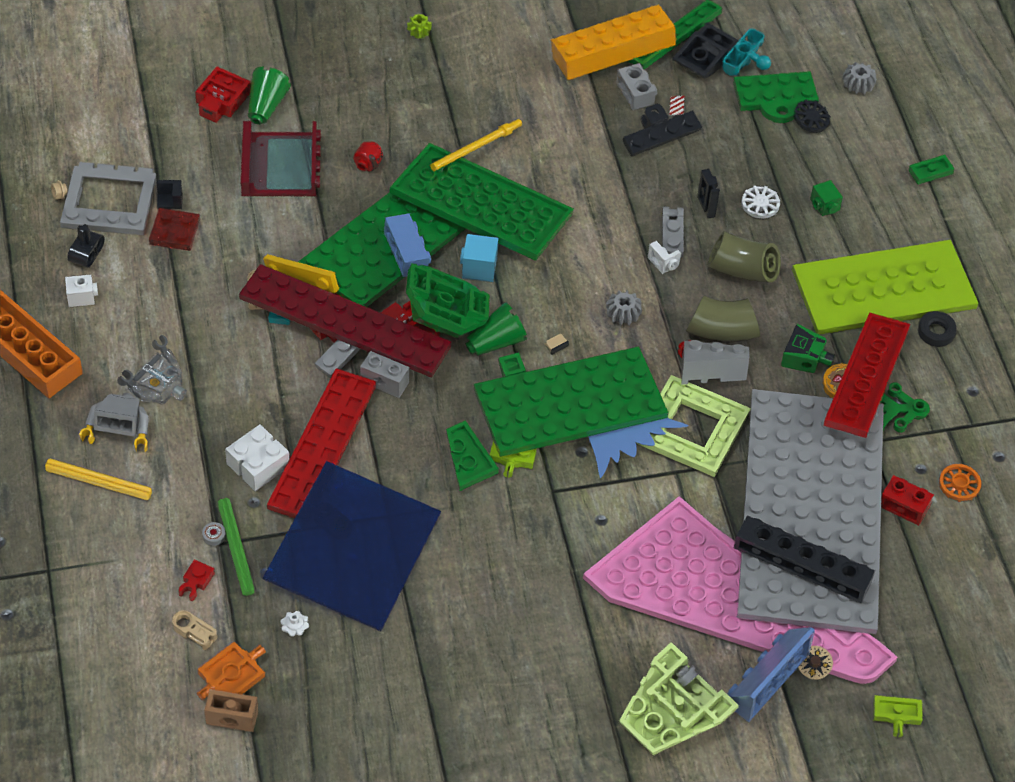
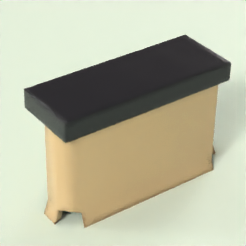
M558 334L547 340V343L544 344L551 351V355L568 347L569 341L562 334Z

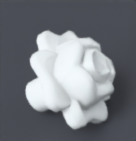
M299 611L294 613L288 612L286 617L281 619L282 631L287 632L291 637L296 634L302 635L304 630L309 627L307 623L308 617L302 615Z

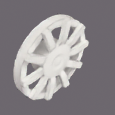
M753 186V188L744 192L741 204L747 214L763 219L772 217L778 212L780 199L777 193L767 186ZM769 207L773 210L768 212L767 208Z

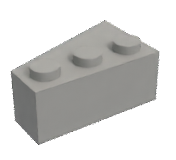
M698 340L684 341L681 385L688 384V380H700V383H707L708 379L720 378V382L746 380L749 364V347L740 344L724 345L719 342L703 343Z

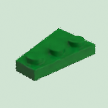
M466 420L446 429L459 491L499 473L498 466Z

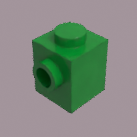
M831 180L814 185L810 197L813 207L819 211L821 216L834 214L839 211L843 196Z

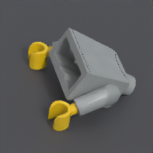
M124 393L123 395L109 394L103 401L92 405L85 423L87 427L83 428L79 433L82 442L88 435L89 444L95 441V436L92 432L93 428L98 431L136 436L137 434L138 437L134 441L135 451L137 452L139 444H144L146 452L148 450V442L145 435H148L149 417L145 409L139 406L140 400L133 397L130 393Z

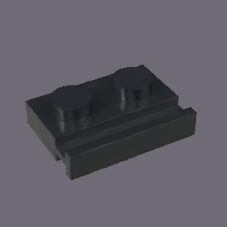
M710 169L701 170L697 198L704 212H707V218L710 219L716 217L720 189L717 188V178L712 175Z

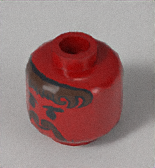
M372 141L363 142L354 153L353 160L359 170L371 172L382 161L383 152L377 143Z

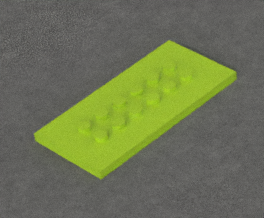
M951 240L795 264L792 267V272L815 332L819 335L863 328L869 312L898 321L922 318L923 315L933 311L947 314L977 309L978 307L976 296Z

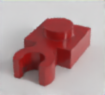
M194 559L183 576V582L185 583L179 587V596L182 597L186 591H190L189 599L194 601L197 597V589L204 590L215 574V568Z

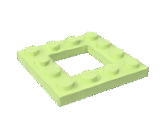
M671 375L660 393L669 412L668 418L673 419L678 408L683 404L718 419V424L705 447L666 431L667 428H661L666 433L665 435L650 433L655 443L654 446L635 443L715 477L749 416L751 408L689 382L688 384L681 385V379Z

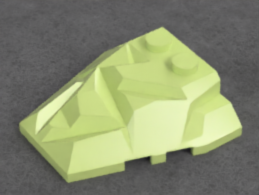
M673 643L668 644L654 657L646 677H643L640 682V688L636 695H633L619 720L620 724L652 755L723 723L739 708V705L722 689L717 692L699 675L684 687L681 683L678 684L675 681L678 678L676 673L685 665L690 666L688 665V657Z

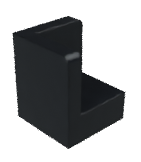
M157 180V209H182V181Z

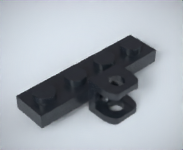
M657 103L646 107L645 115L641 117L644 129L624 136L622 141L630 156L633 157L701 130L702 125L693 110L668 120L669 117L666 111Z

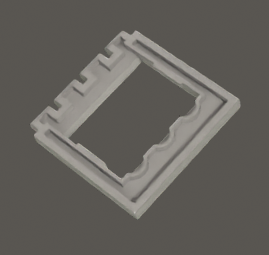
M79 162V166H74L60 220L61 228L77 229L79 225L87 224L90 231L144 235L157 179L154 169L139 167L138 172H136L135 167L118 165L117 170H115V165L98 163L97 168H95L94 163ZM84 177L143 183L137 213L76 208L80 202Z

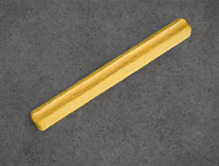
M51 458L45 464V469L48 472L140 499L149 500L152 495L151 487Z

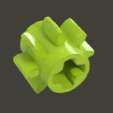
M416 14L410 17V22L407 23V30L411 31V36L423 38L429 35L432 23L428 22L427 16Z

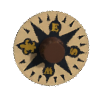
M811 646L808 657L798 668L807 678L814 680L822 679L832 670V656L823 647Z

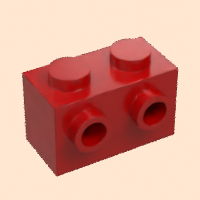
M893 475L882 493L881 508L919 526L931 506L934 494Z

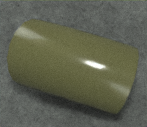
M723 231L710 253L707 267L745 280L774 282L780 272L781 257L779 249L774 243L748 240Z
M703 296L686 332L695 336L722 342L744 341L760 337L758 322L752 305L747 298L737 301H721Z

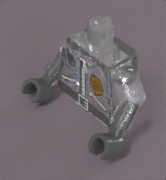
M164 335L159 336L162 345H159L156 340L152 342L153 348L160 350L161 354L157 352L134 376L131 371L124 370L122 375L126 379L122 376L117 379L119 385H127L128 390L141 402H156L162 405L171 397L181 401L187 393V390L181 387L182 370L172 351L166 348L168 340Z

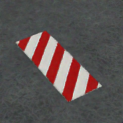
M684 96L671 97L670 115L684 114Z

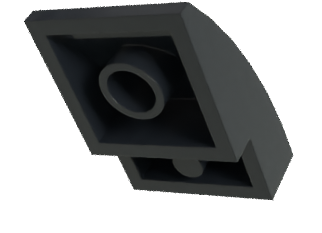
M707 22L699 32L695 31L675 54L673 61L705 79L723 66V59L739 40Z

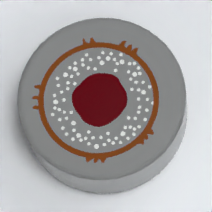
M212 522L203 528V540L206 544L217 546L224 542L226 533L222 524Z

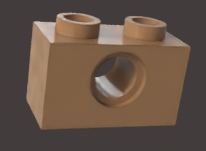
M210 689L204 709L206 724L253 732L258 715L257 697Z

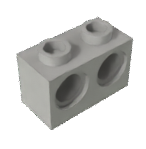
M640 63L618 69L616 83L632 110L653 105L657 89L649 80L647 71L643 70Z

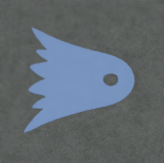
M665 418L588 436L594 450L600 478L607 469L610 457L618 463L620 458L619 450L631 457H635L637 451L635 442L647 446L655 445L650 433L665 435L666 433L661 428L688 427L689 425Z

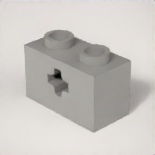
M370 351L360 366V376L376 381V389L400 398L409 384V367Z

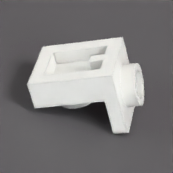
M657 241L649 245L647 258L662 274L669 270L672 271L679 266L681 257L679 250L668 254L667 250Z

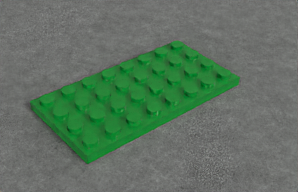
M431 143L421 151L390 186V194L476 234L498 238V244L535 261L569 220L574 208L462 157L433 171L430 165L451 154V152Z
M388 193L298 262L335 272L339 287L336 293L345 299L368 307L405 278L402 276L384 234L386 217L410 214L412 220L417 223L418 234L423 237L424 248L426 251H429L430 256L434 255L466 228Z
M639 346L474 384L476 397L500 457L668 418L669 413Z

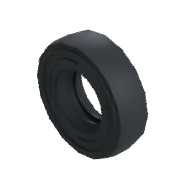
M939 311L928 312L923 315L918 325L920 338L925 343L935 347L950 344L955 338L957 330L955 320L950 315ZM939 324L945 328V332L943 334H935L930 330L929 326Z

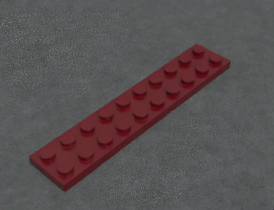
M262 264L257 267L239 293V299L367 352H375L431 378L451 348V341Z

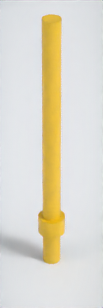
M517 119L511 123L499 126L496 131L430 165L431 169L436 171L500 137L510 135L513 130L522 126V121Z

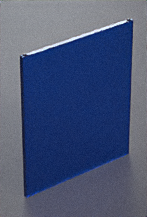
M326 461L266 570L263 580L382 631L441 511Z

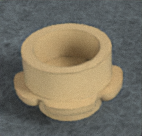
M59 180L51 184L53 198L55 200H64L68 193L66 184Z

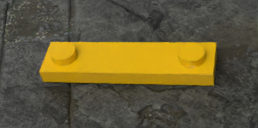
M269 254L263 258L266 267L331 293H336L339 290L336 275L333 271Z

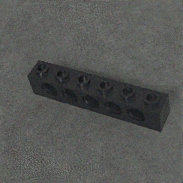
M747 515L736 535L734 549L861 604L874 577L875 570L869 566L852 561L844 555L831 552L823 546L806 541L802 537L787 533L779 527L766 524L758 518H752Z

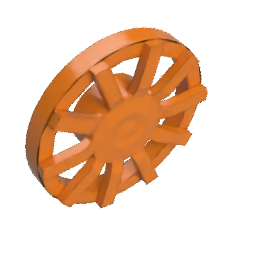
M953 464L947 466L941 472L939 487L948 498L958 500V502L973 500L980 491L981 478L973 468L963 464ZM958 469V473L954 474L951 470ZM962 470L967 471L968 474L962 473ZM948 472L952 479L944 475ZM973 475L975 480L970 481L969 477ZM943 480H945V481H947V482H951V483H950V484H944ZM977 484V489L969 485Z

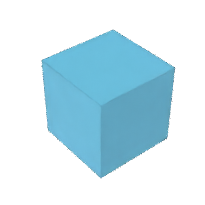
M467 234L465 248L462 247L460 258L462 278L493 282L498 254V238Z

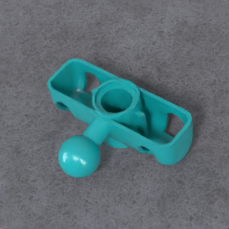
M749 29L723 59L724 72L729 76H735L743 67L750 64L751 59L756 62L758 69H769L771 59L766 55L760 56L756 53L759 47L763 45L765 35L756 29Z

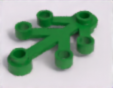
M891 383L888 388V394L892 397H897L904 404H898L887 395H883L881 403L884 404L883 413H885L883 415V431L885 426L899 413H907L903 418H897L893 425L896 432H905L907 426L914 419L921 420L929 414V404L922 399H913L901 391L902 386L899 383Z

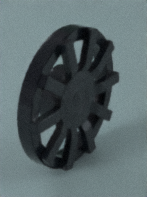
M806 99L798 103L794 109L793 115L796 123L808 132H822L830 123V115L826 110L827 108L819 104L818 101Z

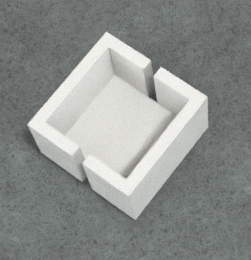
M258 425L225 449L227 465L239 476L242 475V479L255 492L281 474L290 460L289 451L277 440L273 441V436L261 425Z

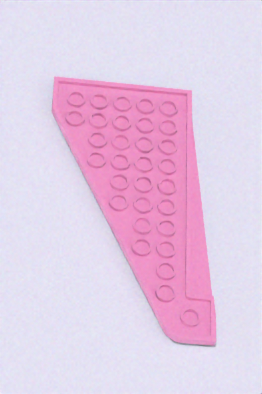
M680 496L583 574V579L608 602L761 652L765 650L769 652L773 647V641L780 633L784 635L789 629L809 628V626L737 618L741 551L734 549L735 541L714 527ZM812 627L815 633L811 646L823 647L830 653L833 660V667L829 673L831 675L855 683L867 684L878 679L897 661L898 657L868 633Z

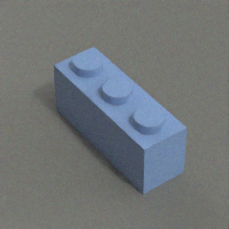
M410 214L386 217L384 234L402 276H408V269L411 263L418 266H428L431 263L430 253L425 250L423 237L419 236L417 223L412 220Z

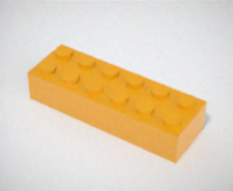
M658 4L551 39L552 56L567 80H571L676 45L675 25Z

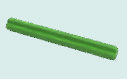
M220 499L218 507L242 594L244 596L253 595L255 592L230 499Z

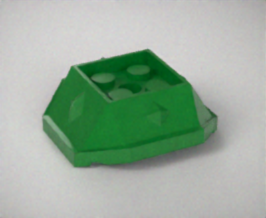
M411 263L408 269L406 294L410 299L414 322L455 338L486 324L489 319L490 294L480 291L476 286L432 267L418 266Z

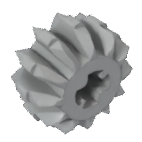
M854 62L853 65H848L843 73L844 87H847L849 92L855 91L856 94L858 92L865 94L866 92H871L876 84L875 70L871 69V65L866 66L863 62L861 64Z
M618 290L617 294H611L606 303L607 317L611 318L612 323L618 321L620 326L623 323L630 326L632 321L637 322L642 313L641 299L637 298L636 293L629 294L628 290L625 293Z

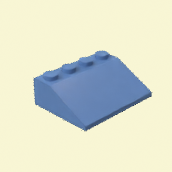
M812 627L789 629L784 635L780 633L773 641L771 650L769 652L765 650L757 660L759 663L754 669L752 667L748 668L742 676L744 680L739 685L734 684L730 688L727 695L739 705L735 712L747 722L753 719L808 657L815 633Z

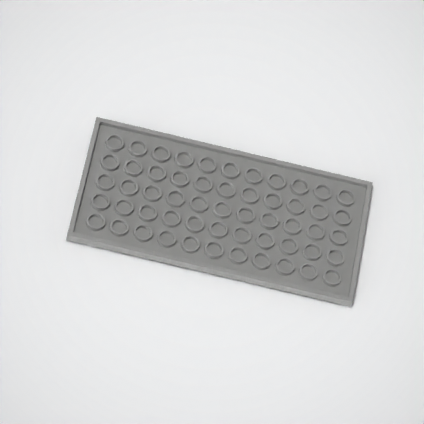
M752 389L743 522L747 515L752 518H758L766 524L779 527L787 533L802 537L815 545L823 546L831 552L844 555L859 564H865L875 570V573L861 604L741 552L737 618L877 634L884 404L879 405L867 438L823 426L833 398Z

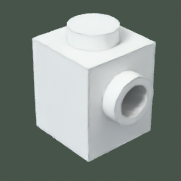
M91 275L65 277L69 307L95 304L94 296H98L97 283L92 282Z

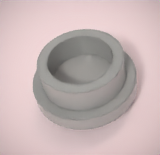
M693 665L682 667L676 673L678 678L675 681L678 684L681 683L683 687L689 684L698 675Z

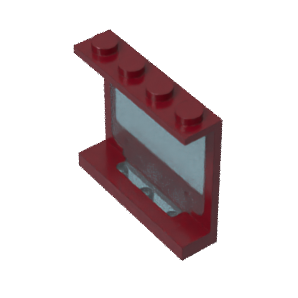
M243 121L241 196H316V188H320V176H316V172H320V160H317V157H321V145H317V142H321V130H317V121L312 123V132H252L251 121Z

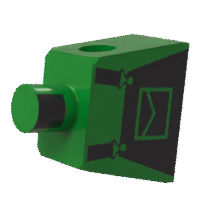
M796 324L783 353L781 366L815 373L819 363L832 366L835 354L825 351L827 343L825 337Z

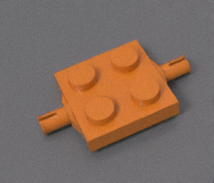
M233 642L198 668V674L207 683L204 688L197 692L198 697L203 701L208 697L210 689L244 694L265 677V672L256 662L257 658L266 653L262 645H258L249 653Z

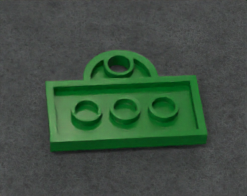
M811 71L739 76L733 79L740 111L760 110L766 119L775 123H787L794 120L793 113L795 107L806 99L818 101L819 103ZM782 111V112H785L786 114H785V115H781V114H779V113H777V112Z

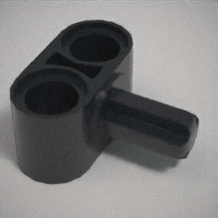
M84 224L83 226L79 225L77 228L78 236L69 249L67 259L69 262L89 268L103 248L105 237L90 231L88 225Z

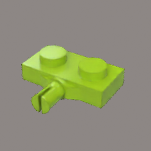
M493 441L490 456L494 462L505 466L503 475L507 477L508 474V478L513 475L514 468L533 469L537 449L500 457Z
M875 695L873 699V721L893 723V736L897 737L898 734V737H902L904 724L921 725L922 700Z

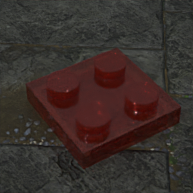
M159 208L149 237V245L191 251L200 222V214Z

